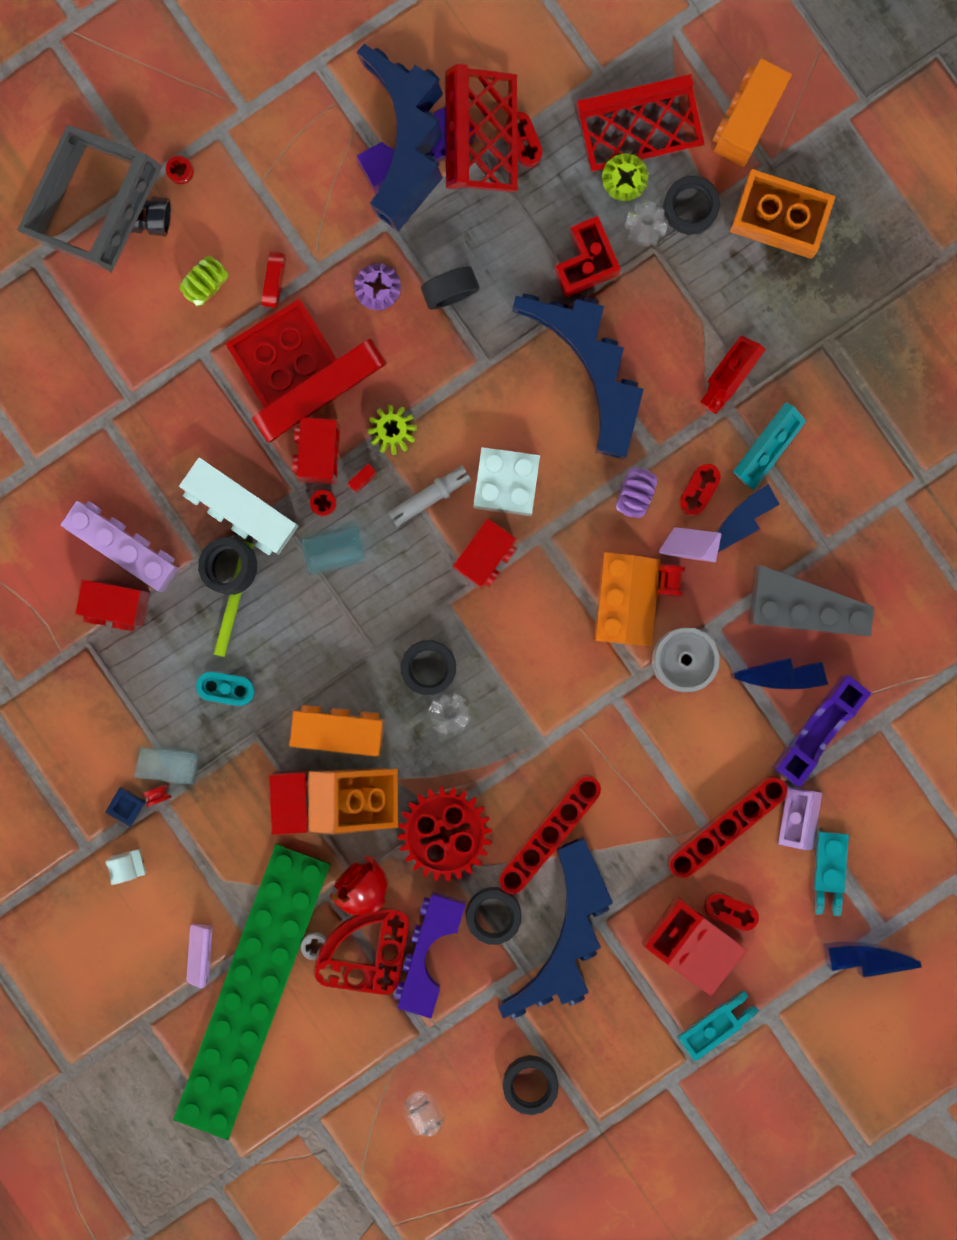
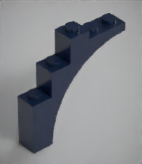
M363 44L357 51L363 67L381 82L391 96L397 120L396 147L392 164L383 185L369 204L379 219L399 232L443 179L438 168L439 162L432 155L428 154L443 136L438 125L440 121L434 114L429 112L443 95V92L439 85V77L430 69L424 71L417 65H414L408 71L402 64L390 62L387 55L379 48L373 50L366 44Z
M523 293L522 297L516 296L512 312L531 318L552 330L571 347L584 365L593 384L599 408L600 431L596 453L625 460L644 389L638 388L637 382L627 379H621V383L615 382L624 347L618 346L619 342L613 339L602 338L601 341L596 340L604 306L598 305L599 301L594 298L582 297V300H575L573 310L567 309L568 305L562 302L551 301L550 304L539 302V297Z
M583 836L557 848L564 870L566 885L565 917L559 939L549 959L536 976L519 991L498 1002V1008L503 1018L510 1016V1019L520 1017L527 1012L525 1008L534 1004L537 1007L544 1006L554 1000L552 996L556 994L562 1005L568 1002L569 1006L583 1001L585 999L584 995L589 993L575 960L580 958L581 961H585L597 955L596 950L600 949L601 946L587 915L592 913L593 917L606 913L610 910L608 906L613 904V901Z

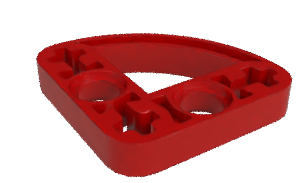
M380 908L376 912L370 911L364 915H353L343 921L329 934L317 954L313 968L316 981L322 986L379 995L393 993L397 989L409 927L407 916L401 910L395 908ZM394 915H398V919L402 922V925L396 926L395 936L400 937L399 941L391 937L384 938L385 934L391 936L392 927L387 922L388 920H393ZM381 922L373 964L331 958L337 947L351 933L364 926ZM387 944L397 946L398 953L393 959L387 960L382 956V949ZM380 963L387 966H395L394 970L388 968V977L392 982L386 983L385 988H382L381 984L377 981L378 978H383L385 971L383 966L379 967ZM326 965H330L332 971L341 972L340 966H345L342 972L343 982H338L340 979L338 975H329L328 979H324L323 975L319 973L320 969L324 970ZM353 969H361L364 973L363 980L358 984H352L348 981V974Z

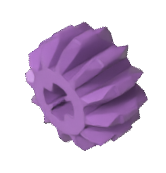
M633 467L630 469L616 501L617 511L631 518L639 519L644 516L657 485L656 475L643 468Z

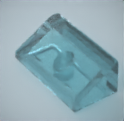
M358 526L301 540L305 563L310 575L361 563L366 560Z
M140 747L134 777L194 784L198 754Z

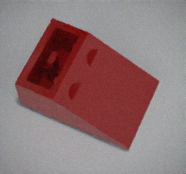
M678 896L675 897L641 942L644 948L710 996L715 993L747 951L746 948Z

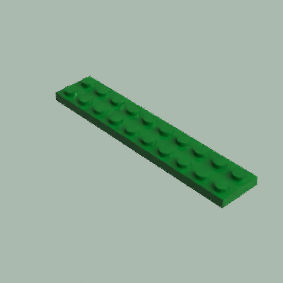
M275 844L173 1118L174 1121L225 1140L229 1139L331 863L281 844Z

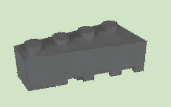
M762 565L755 566L749 624L864 637L871 636L873 606Z

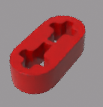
M518 111L517 120L520 124H526L523 126L524 137H520L518 132V162L523 167H535L541 161L542 146L529 116L524 112ZM525 142L528 143L530 150L536 149L537 151L534 153V159L532 160L528 156H522L525 152L523 144Z
M270 251L262 293V306L278 307L286 262V254Z
M703 464L694 472L679 500V507L685 515L696 516L707 506L721 479V473L715 465ZM711 470L713 472L711 477L715 479L714 483L708 482L704 489L700 488L699 485L703 480L699 475L700 472L705 473ZM696 491L700 492L701 494L697 499L700 507H694L692 510H689L687 508L688 502L685 501V498L693 497Z
M721 892L711 893L705 899V911L715 920L743 931L752 930L759 922L757 910L744 901ZM719 898H722V904L730 909L729 912L719 910L716 914L713 913L714 908L710 904L712 901L717 902ZM746 909H749V914L753 918L751 922L746 921L743 925L741 924V919L733 915L734 911L745 913Z

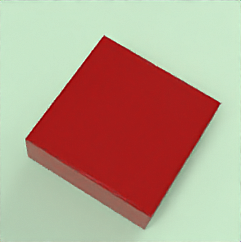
M367 464L347 484L355 493H359L376 476V471Z

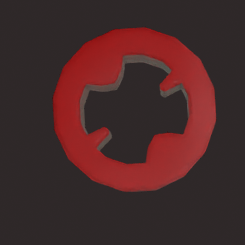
M173 156L166 163V174L175 184H186L193 178V166L184 156ZM179 163L182 167H187V170H183L185 174L181 177L176 173H172L173 170H176L174 166Z
M319 490L311 496L310 507L316 515L327 517L335 511L337 501L331 492ZM326 495L327 500L331 502L329 509L325 507L326 511H320V507L315 504L316 499L319 498L321 500L320 496Z
M166 784L142 793L143 797L148 799L146 806L149 807L172 798L171 794L166 792L168 785Z

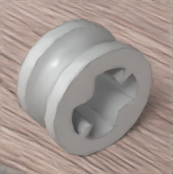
M318 932L306 935L301 944V951L304 957L313 961L316 960L317 954L311 953L312 949L308 950L306 944H310L312 939H318V944H323L326 937Z

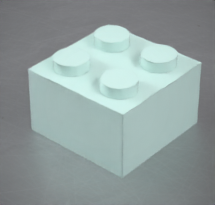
M482 447L473 507L476 509L531 516L540 455Z

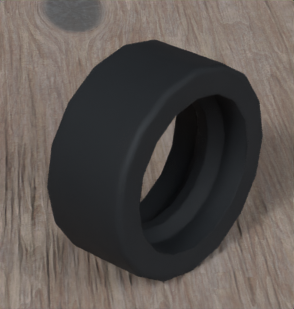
M695 175L682 177L675 181L666 193L663 204L664 217L668 224L679 233L687 235L700 234L715 221L720 208V199L716 188L707 179ZM693 188L700 190L708 199V212L703 219L697 222L684 221L675 211V199L685 189Z
M465 266L450 270L428 280L421 286V291L428 308L434 310L464 300L479 291L480 287L472 267Z
M218 538L211 541L203 549L199 558L198 571L202 582L209 589L226 595H236L245 591L253 583L257 574L258 562L254 551L247 544L233 538ZM233 549L240 555L241 569L238 576L232 582L222 583L216 577L215 563L223 551Z
M434 640L420 641L412 645L405 652L401 662V675L405 684L413 692L421 695H436L445 691L452 684L456 674V661L452 652L444 644ZM423 651L439 653L446 663L444 677L434 685L421 684L412 674V662Z
M487 887L478 891L470 899L466 909V923L471 934L478 941L488 945H500L509 941L518 932L521 924V908L517 899L512 894H508L500 887ZM488 899L504 901L511 911L510 923L501 932L490 933L484 931L478 924L477 910Z
M532 1055L519 1057L508 1066L504 1073L503 1091L505 1099L514 1110L521 1114L536 1115L543 1113L553 1105L557 1098L559 1084L556 1071L548 1061L541 1057ZM535 1068L546 1076L548 1088L544 1097L540 1100L525 1102L518 1098L514 1092V1079L523 1069Z

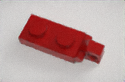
M742 335L739 336L708 379L707 393L700 403L708 411L717 414L725 405V402L731 399L766 349Z

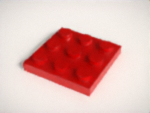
M300 298L225 343L264 408L337 360Z

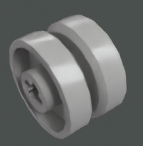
M677 628L665 633L656 642L652 652V668L656 678L665 687L678 692H695L705 688L715 678L719 669V652L715 642L705 632L695 628ZM684 654H687V657L691 659V663L686 664V666L681 663V657Z

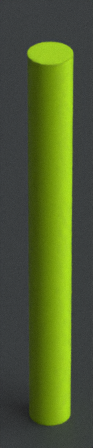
M243 541L253 550L255 544ZM240 555L233 580L238 576L241 569ZM242 592L236 595H229L214 650L215 655L222 657L226 655Z

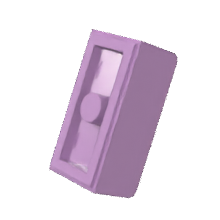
M674 527L661 546L659 553L671 557L716 562L722 533Z
M787 787L788 793L785 799L778 844L803 850H812L822 793Z
M192 924L190 926L186 980L189 984L198 988H204L209 983L212 925Z

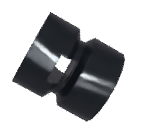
M153 196L150 200H146L131 233L141 234L144 230H147L149 235L166 237L171 219L170 199ZM144 208H147L146 220L143 221V211Z

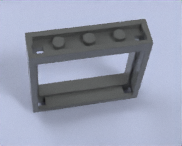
M67 125L17 231L35 242L112 273L162 165L145 153ZM86 147L131 163L130 169L90 252L45 234Z

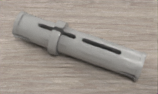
M460 465L443 478L439 479L437 477L434 479L435 483L394 509L389 510L388 513L396 526L399 527L402 523L443 497L445 499L449 498L451 492L472 480L463 466Z

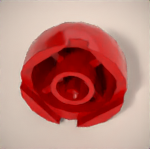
M372 856L364 857L363 859L366 862L362 865H359L357 862L352 864L334 884L337 891L335 895L330 893V899L346 913L364 915L370 911L376 912L386 901L384 897L388 890L387 875Z

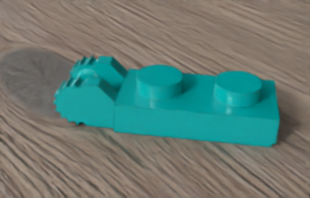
M818 831L813 890H815V914L822 915L825 907L824 892H834L832 903L833 915L841 916L842 893H845L849 834Z
M745 990L737 993L726 1003L723 1002L677 1035V1038L694 1062L742 1029V1025L759 1012L756 1005L745 1009L737 1018L732 1014L731 1010L747 999L748 994Z

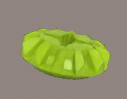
M619 154L611 158L605 165L602 173V183L606 192L614 199L631 201L641 196L648 186L649 172L645 163L637 156ZM618 167L625 172L635 169L630 177L634 185L633 187L627 183L619 184L616 187L621 179Z

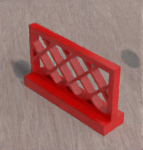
M458 63L445 71L447 189L463 187L513 193L518 191L517 74L468 68L466 64ZM469 77L478 78L485 87L478 95L469 87ZM498 80L508 82V95L504 99L493 87ZM487 91L498 103L491 111L480 100ZM473 104L485 116L477 125L469 116V108ZM500 107L508 115V124L504 128L493 116ZM487 120L498 132L491 141L480 129ZM474 133L485 145L478 154L469 146V138ZM501 136L509 145V152L504 157L493 145ZM487 150L498 161L491 170L480 159ZM474 163L485 174L480 181L469 180V167ZM501 165L509 174V184L501 183L493 174Z
M692 74L577 101L575 108L579 116L591 172L603 170L607 162L600 164L595 162L593 152L599 142L614 151L610 157L611 159L616 154H625L619 149L627 136L642 145L635 155L641 160L705 145L692 87L694 86ZM687 95L689 108L685 115L682 116L671 109L670 105L675 97ZM670 99L667 105L660 102L662 100ZM653 102L664 109L656 123L641 114L646 105ZM637 106H641V108H640V110H639L638 112L635 111V110L632 109V108H633V107H637ZM624 109L635 115L627 130L613 121L618 111ZM614 112L610 119L603 115ZM666 112L681 120L673 134L659 126ZM690 112L693 122L687 119ZM598 116L607 122L599 137L588 130L587 118ZM638 118L653 127L645 141L630 132ZM684 122L694 128L697 141L685 143L676 137ZM610 125L624 133L616 148L602 139ZM656 129L670 138L666 146L659 150L648 144ZM590 137H592L593 139L596 140V142H595V144L593 145V147H592V144H591V139H590ZM673 140H674L675 142H677L678 144H680V145H676V146L669 147V146L671 145V143H672ZM645 147L651 150V152L642 153Z

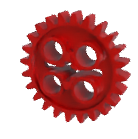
M440 786L439 794L435 795L434 791L429 788L427 798L420 793L417 794L420 802L418 805L411 801L408 803L409 807L413 810L411 813L403 811L401 814L407 819V822L398 823V827L404 829L405 833L399 834L397 839L406 840V843L399 849L400 851L409 850L405 861L408 862L413 859L416 861L413 867L414 871L422 866L424 868L423 877H426L431 871L434 872V881L439 879L440 874H444L446 881L449 882L451 873H455L460 880L462 878L461 870L465 869L469 874H472V863L478 866L482 865L478 855H488V852L482 847L483 845L492 844L490 839L484 837L485 834L492 832V828L484 827V824L490 820V817L480 816L485 809L484 805L475 808L474 804L477 798L473 797L469 801L466 800V790L458 796L454 786L449 794L445 793L443 786ZM451 807H457L461 810L463 816L460 821L453 823L447 820L446 811ZM422 817H430L434 821L435 827L430 832H423L418 827V821ZM466 823L470 825L468 829L451 833L448 841H445L443 837H439L425 844L420 843L422 838L439 834L440 827L445 826L446 830H451ZM460 835H467L472 840L471 847L467 850L458 849L455 845L456 838ZM432 845H440L444 850V856L439 860L431 859L427 852L428 848Z

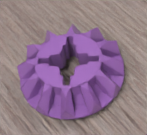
M383 263L369 264L360 270L355 279L354 289L356 297L362 305L372 310H383L389 308L397 301L401 291V283L397 273ZM381 275L382 285L390 288V290L381 289L376 294V298H374L373 288L366 283H375L376 279Z

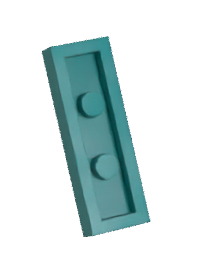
M786 402L734 469L733 473L750 489H756L806 423L805 418L794 406Z

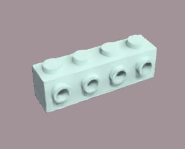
M201 458L197 459L179 485L180 488L185 490V493L182 495L195 505H198L200 501L209 507L207 511L209 515L220 522L225 518L234 525L231 530L244 539L249 534L258 541L255 546L267 555H270L272 551L279 555L299 527Z

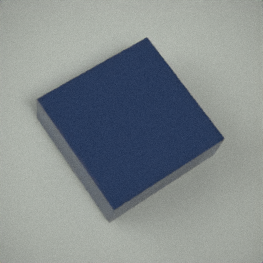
M120 787L105 813L131 827L147 801Z

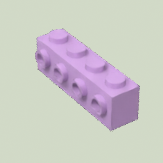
M87 500L84 504L76 501L61 523V526L155 590L164 592L180 569L172 564L175 559L161 549L158 553L150 549L149 545L151 542L136 533L133 537L124 530L127 526L114 517H111L110 520L100 515L102 509Z

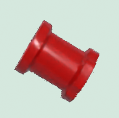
M659 565V570L661 571L660 589L656 590V594L682 597L683 592L680 591L681 576L685 572V567Z

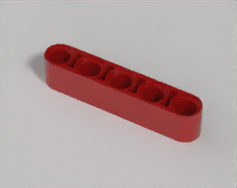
M369 338L258 412L251 419L266 442L270 443L295 427V425H298L301 417L308 418L387 364V361L372 339Z
M591 775L580 776L504 866L499 875V883L505 892L516 894L523 890L597 801L601 794V786L596 778ZM585 781H591L595 784V792L589 797H584L579 792L580 785ZM565 804L576 806L577 813L572 819H565L560 814L561 808ZM549 826L555 827L558 830L557 838L551 842L545 841L542 838L543 829ZM529 849L538 851V861L534 864L526 863L523 860L525 851ZM507 873H518L521 877L520 883L514 887L506 885L504 877Z
M766 776L758 781L671 852L667 859V866L671 873L681 879L692 876L786 798L788 790L785 782L774 776ZM771 782H776L779 785V793L775 797L769 798L765 792L766 786ZM753 800L757 805L756 812L751 816H745L742 809L745 802ZM725 819H731L734 823L733 831L729 834H722L720 832L721 822ZM702 838H709L711 840V849L706 853H700L697 850V843ZM681 856L687 857L689 860L687 869L676 871L674 868L675 860Z

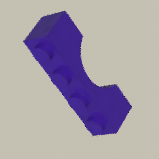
M445 107L433 113L440 121L438 125L443 136L428 154L432 155L438 162L446 159ZM475 133L469 138V145L474 142ZM383 142L357 155L358 164L375 193L383 185L395 151Z
M841 675L771 768L793 785L801 787L817 766L829 742L856 715L872 693L849 675Z
M433 891L430 898L424 897L420 914L425 915L422 927L417 925L415 927L411 942L415 943L416 947L413 955L407 953L403 971L408 972L405 983H398L394 999L399 1000L398 1009L432 1018L440 985L430 976L426 967L425 956L435 940L444 935L457 933L466 901Z

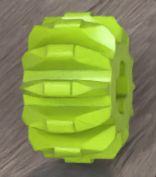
M207 256L200 260L182 280L179 289L190 302L201 306L208 302L227 280L229 273L218 260Z
M388 405L389 414L387 415L384 414L381 408L377 409L381 419L378 420L374 417L369 419L370 423L377 426V428L367 429L369 435H378L371 440V444L375 446L383 442L380 446L381 453L386 452L388 445L391 446L392 455L397 454V445H400L401 449L406 452L408 448L404 440L410 443L415 442V438L407 434V432L417 431L416 425H407L414 419L413 415L410 414L402 418L405 408L400 407L397 414H394L393 405ZM391 423H396L399 434L395 436L393 433V437H389L385 427L388 424L392 427Z

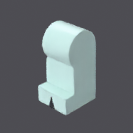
M141 848L113 855L105 861L110 873L111 885L126 882L147 874Z

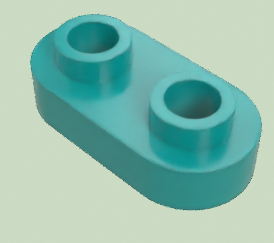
M206 672L196 682L198 695L207 701L243 706L250 703L255 696L254 684L251 680L242 676ZM211 680L217 684V689L214 692L207 689V684ZM240 685L246 689L243 697H239L236 694V688Z

